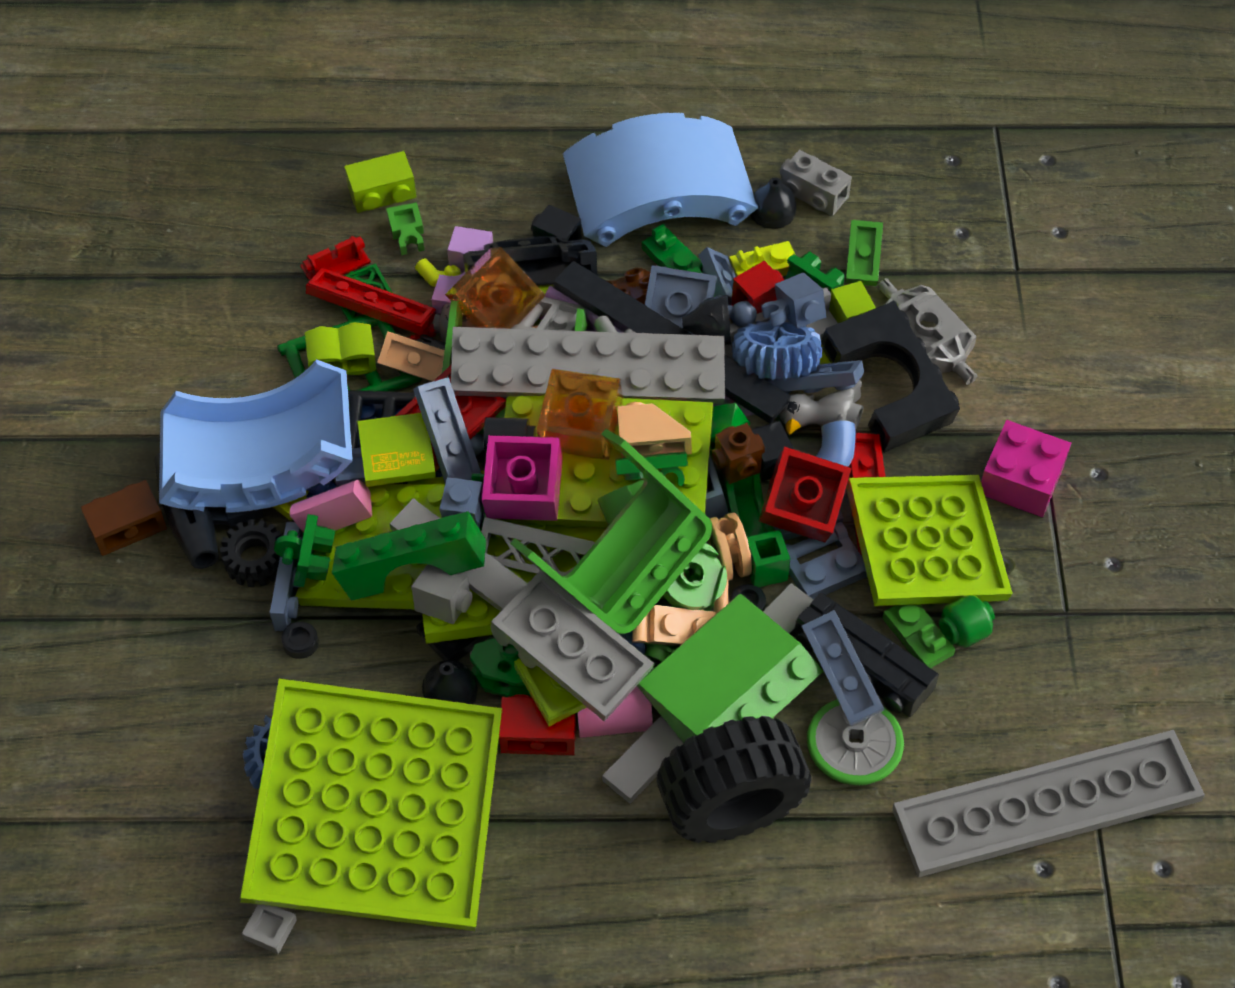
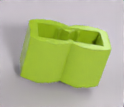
M353 322L340 328L320 326L305 332L309 367L317 359L346 370L347 375H361L377 370L370 324Z

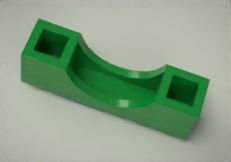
M716 467V474L724 494L728 512H734L738 515L748 540L752 560V572L749 576L752 584L757 587H763L788 581L790 556L781 531L775 530L771 525L759 522L764 505L760 473L728 484L722 471Z
M469 511L336 546L332 574L350 600L353 601L384 593L387 575L392 570L403 565L414 563L428 564L442 569L449 575L484 567L486 539Z

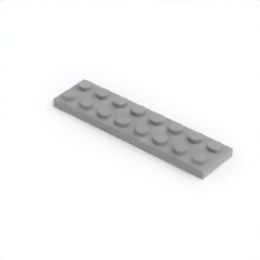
M453 327L451 386L455 396L570 395L724 404V336Z
M1170 730L896 802L893 804L892 811L919 878L1198 803L1203 800L1205 794L1175 731Z

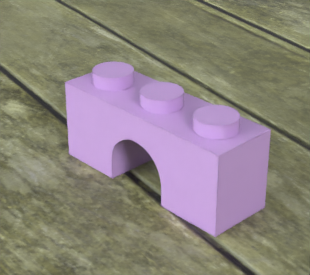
M455 226L447 250L449 265L459 267L462 274L457 276L439 274L431 299L432 307L436 309L437 314H440L442 307L446 303H451V301L473 304L477 311L481 312L483 298L477 301H470L463 254L468 251L484 250V245L493 243L492 232Z

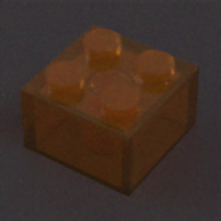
M501 247L490 248L445 294L450 301H458L461 312L476 328L511 329L514 325L519 324L546 296Z
M551 369L537 426L538 437L559 438L562 453L609 460L612 444L601 434L605 429L614 434L616 432L618 423L617 406H622L623 402L621 379Z

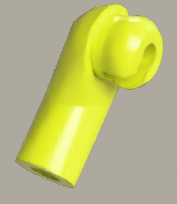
M425 258L421 259L415 266V270L432 287H436L439 274L446 276L461 274L460 268L455 265H447L444 271H438Z

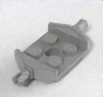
M888 279L882 280L877 288L889 299L885 304L895 301L900 311L902 310L907 314L911 329L916 337H920L924 342L926 353L932 363L940 368L941 373L953 371L967 385L970 382L973 383L978 375L965 362L975 346L977 336L930 287L919 285L907 290L900 289L898 291ZM920 322H934L936 326L925 327Z

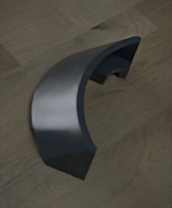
M553 236L509 239L484 245V250L468 251L463 254L470 301H477L488 295L514 288L553 285L554 280L573 261L598 276L597 251L590 241L583 239L566 241L562 237Z

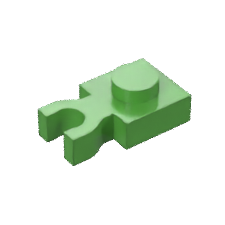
M417 202L386 208L393 240L399 239L401 255L407 254L406 246L411 243L418 246L419 252L425 251L421 234H424V229Z

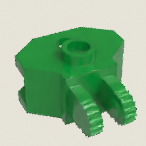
M495 638L475 644L470 655V661L474 665L472 673L485 692L503 697H512L517 694L532 697L514 667V661L520 658L518 650L512 644L501 646ZM500 681L505 682L511 686L503 687L500 685Z

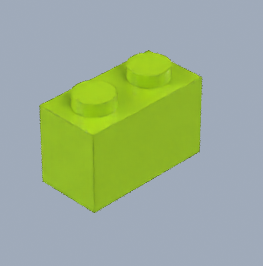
M404 151L344 166L347 186L357 213L417 198L414 176Z

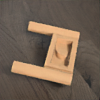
M728 579L723 594L714 602V612L655 605L632 631V642L680 646L728 604Z

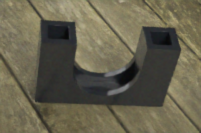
M895 301L825 329L821 340V347L830 363L883 357L901 365L910 376L913 392L900 400L874 410L868 423L872 434H880L881 448L884 453L954 422L960 410L958 398L953 391H949L943 381L940 368L932 363L926 353L924 342L920 337H916L910 327L907 314L902 310L900 311Z

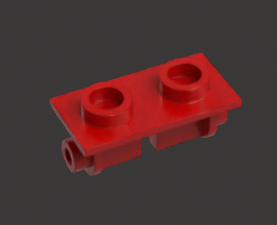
M351 236L348 240L334 245L335 249L332 251L327 248L316 254L307 255V259L302 261L300 267L309 281L321 268L341 275L347 274L371 263V260L363 250L365 248L363 239L360 236L356 238Z

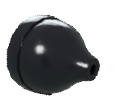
M771 178L769 182L760 185L753 193L758 209L750 215L752 220L758 225L768 229H778L789 225L795 218L796 201L794 194L779 178Z
M717 295V297L707 298L702 301L691 313L682 317L683 330L694 335L724 336V346L731 345L728 296Z
M445 660L432 666L425 675L422 683L423 698L474 704L478 691L476 679L466 665L458 661Z

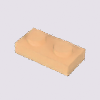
M387 331L377 364L432 382L442 373L445 350Z

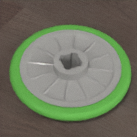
M837 699L823 706L814 715L807 732V745L813 761L827 776L845 784L867 785L884 779L897 767L904 750V738L898 721L885 707L884 711L851 726ZM849 738H851V739H854V738H855V739H858V738H859V739L862 740V742H861V744H860L859 742H858V743H856V742L851 743V742L849 741Z

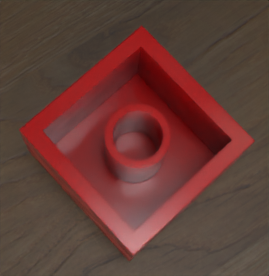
M784 446L776 461L759 522L825 543L833 534L852 468Z

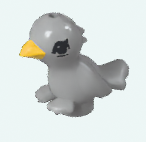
M859 380L854 387L828 394L819 401L813 400V394L809 396L805 393L793 394L790 397L789 403L778 417L785 426L789 436L799 428L816 424L823 426L834 421L853 422L856 430L864 408L862 405L855 403L861 398L860 387L862 382Z

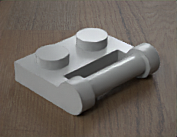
M534 296L528 303L526 314L519 324L514 325L511 329L575 331L577 308L584 309L585 317L587 309L581 305L544 296ZM544 316L538 327L534 328L533 325L537 319Z

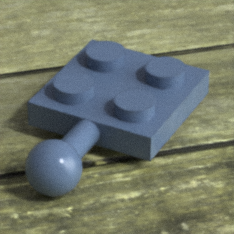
M652 265L645 306L683 328L682 317L691 313L702 301L714 297L717 276ZM740 301L734 306L728 305L729 319L735 325L745 327L749 323L753 324L755 322L757 312L755 307L749 302Z

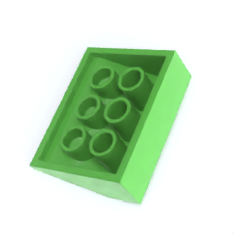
M740 593L650 671L637 687L682 742L685 743V740L689 737L697 736L709 727L713 726L715 728L723 725V722L733 719L738 721L742 720L743 717L754 716L755 718L769 716L773 718L824 671L799 641Z

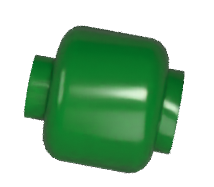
M967 595L945 606L939 620V627L951 644L967 648L990 636L993 631L992 621L995 619V614L987 601L982 602L976 596Z

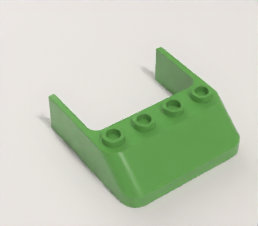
M605 429L601 435L643 473L644 483L573 570L565 576L558 574L517 539L514 538L510 544L615 632L626 634L633 631L706 544L712 533V523L707 515L625 439Z

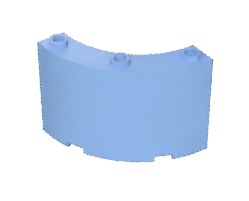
M659 113L634 117L612 124V130L598 136L595 133L586 136L563 153L579 218H581L584 236L605 247L635 229L662 220L680 217H706L718 219L736 226L758 209L732 127L709 117L700 116L699 119L685 118L684 113Z
M317 359L301 375L268 392L238 398H209L175 391L160 411L159 503L186 510L194 509L203 512L204 507H226V513L281 505L305 496L306 489L318 483L324 486L353 461L347 372L344 369Z

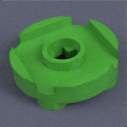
M706 543L683 570L686 572L689 567L693 568L694 575L699 580L689 582L682 571L661 598L666 599L674 607L689 610H705L720 598L726 588L727 571L725 565L722 567L721 562L717 558L719 555L717 551Z

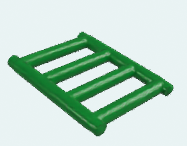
M367 315L332 326L333 328H340L353 322L370 324L371 327L378 325L384 340L387 331L396 334L391 324ZM305 335L277 346L281 356H286L294 377L296 378L301 375L306 369L298 351L306 349ZM375 370L365 374L370 386L358 390L397 391L421 382L422 378L399 371L400 376L382 381L378 371Z

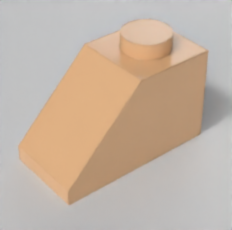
M632 402L626 406H617L619 436L625 439L642 456L677 452L692 454L691 431L653 403Z

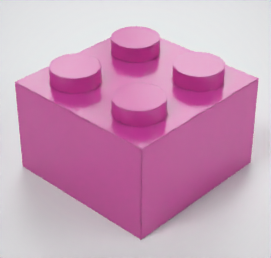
M1006 420L982 476L981 484L985 496L1044 517L1072 443Z
M488 435L482 503L486 518L557 521L563 461L559 438Z

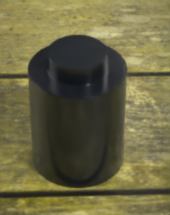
M486 417L484 424V450L487 452L488 435L536 437V426L530 425L529 418Z

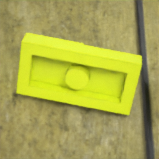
M786 241L762 248L756 246L754 251L746 253L740 250L737 255L730 256L729 260L736 277L764 260L773 270H778L782 276H785L789 270L787 259L795 253L790 242Z

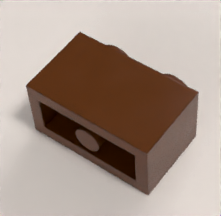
M146 480L137 484H130L120 491L105 497L96 498L90 503L81 506L88 527L102 556L167 529L162 512Z

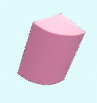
M355 480L292 504L290 517L303 533L308 514L318 516L316 526L336 531L372 517L371 493L361 480Z
M637 686L605 722L589 708L577 712L580 738L646 731L653 724L651 703Z

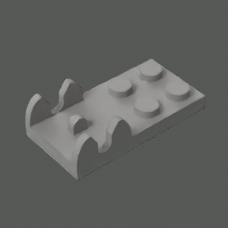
M541 570L491 621L492 634L501 646L512 644L518 650V656L525 666L534 668L537 665L604 722L654 666L650 659Z

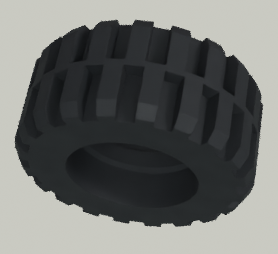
M754 716L743 717L742 720L738 721L733 719L723 722V725L715 728L713 726L703 730V733L686 739L683 745L676 746L670 751V756L663 759L656 781L676 833L692 842L700 843L705 841L706 843H715L717 840L723 839L727 841L742 834L744 836L751 834L754 830L761 827L765 828L773 824V821L776 819H782L788 815L792 808H797L802 803V798L807 797L812 776L791 727L777 718L772 719L769 716L755 718Z

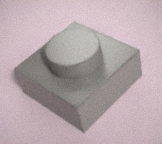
M258 904L242 932L243 939L279 954L297 921L296 916L279 907Z

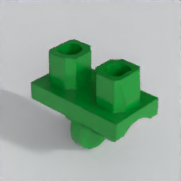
M810 251L802 257L792 254L787 259L789 270L785 280L804 272L822 289L827 287L830 293L831 289L841 287L844 284V273L836 268H831L824 274L819 270L821 268L819 257Z
M307 515L302 540L298 538L296 531L290 530L287 532V535L277 538L274 544V551L282 557L283 564L291 565L294 559H298L294 586L304 587L306 578L326 581L330 558L314 555L311 552L312 550L331 553L335 530L316 526L318 520L316 515Z

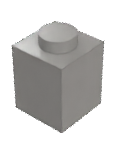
M428 564L411 586L415 611L441 619L450 624H454L459 615L468 610L472 601L468 575L464 573L449 575L442 569Z

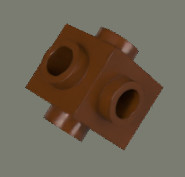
M748 423L737 427H728L715 435V449L712 450V458L716 467L722 471L728 484L761 472L762 454L765 453L764 443L759 434L752 432Z

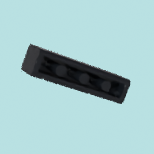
M819 593L810 603V606L797 617L794 629L796 640L806 650L813 651L802 629V625L835 610L877 695L883 698L885 705L895 713L903 712L908 717H912L921 704L934 691L939 674L828 596Z

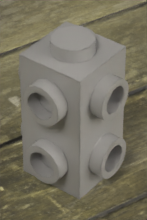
M801 150L791 159H786L780 169L781 182L791 189L794 197L831 216L849 198L852 176Z

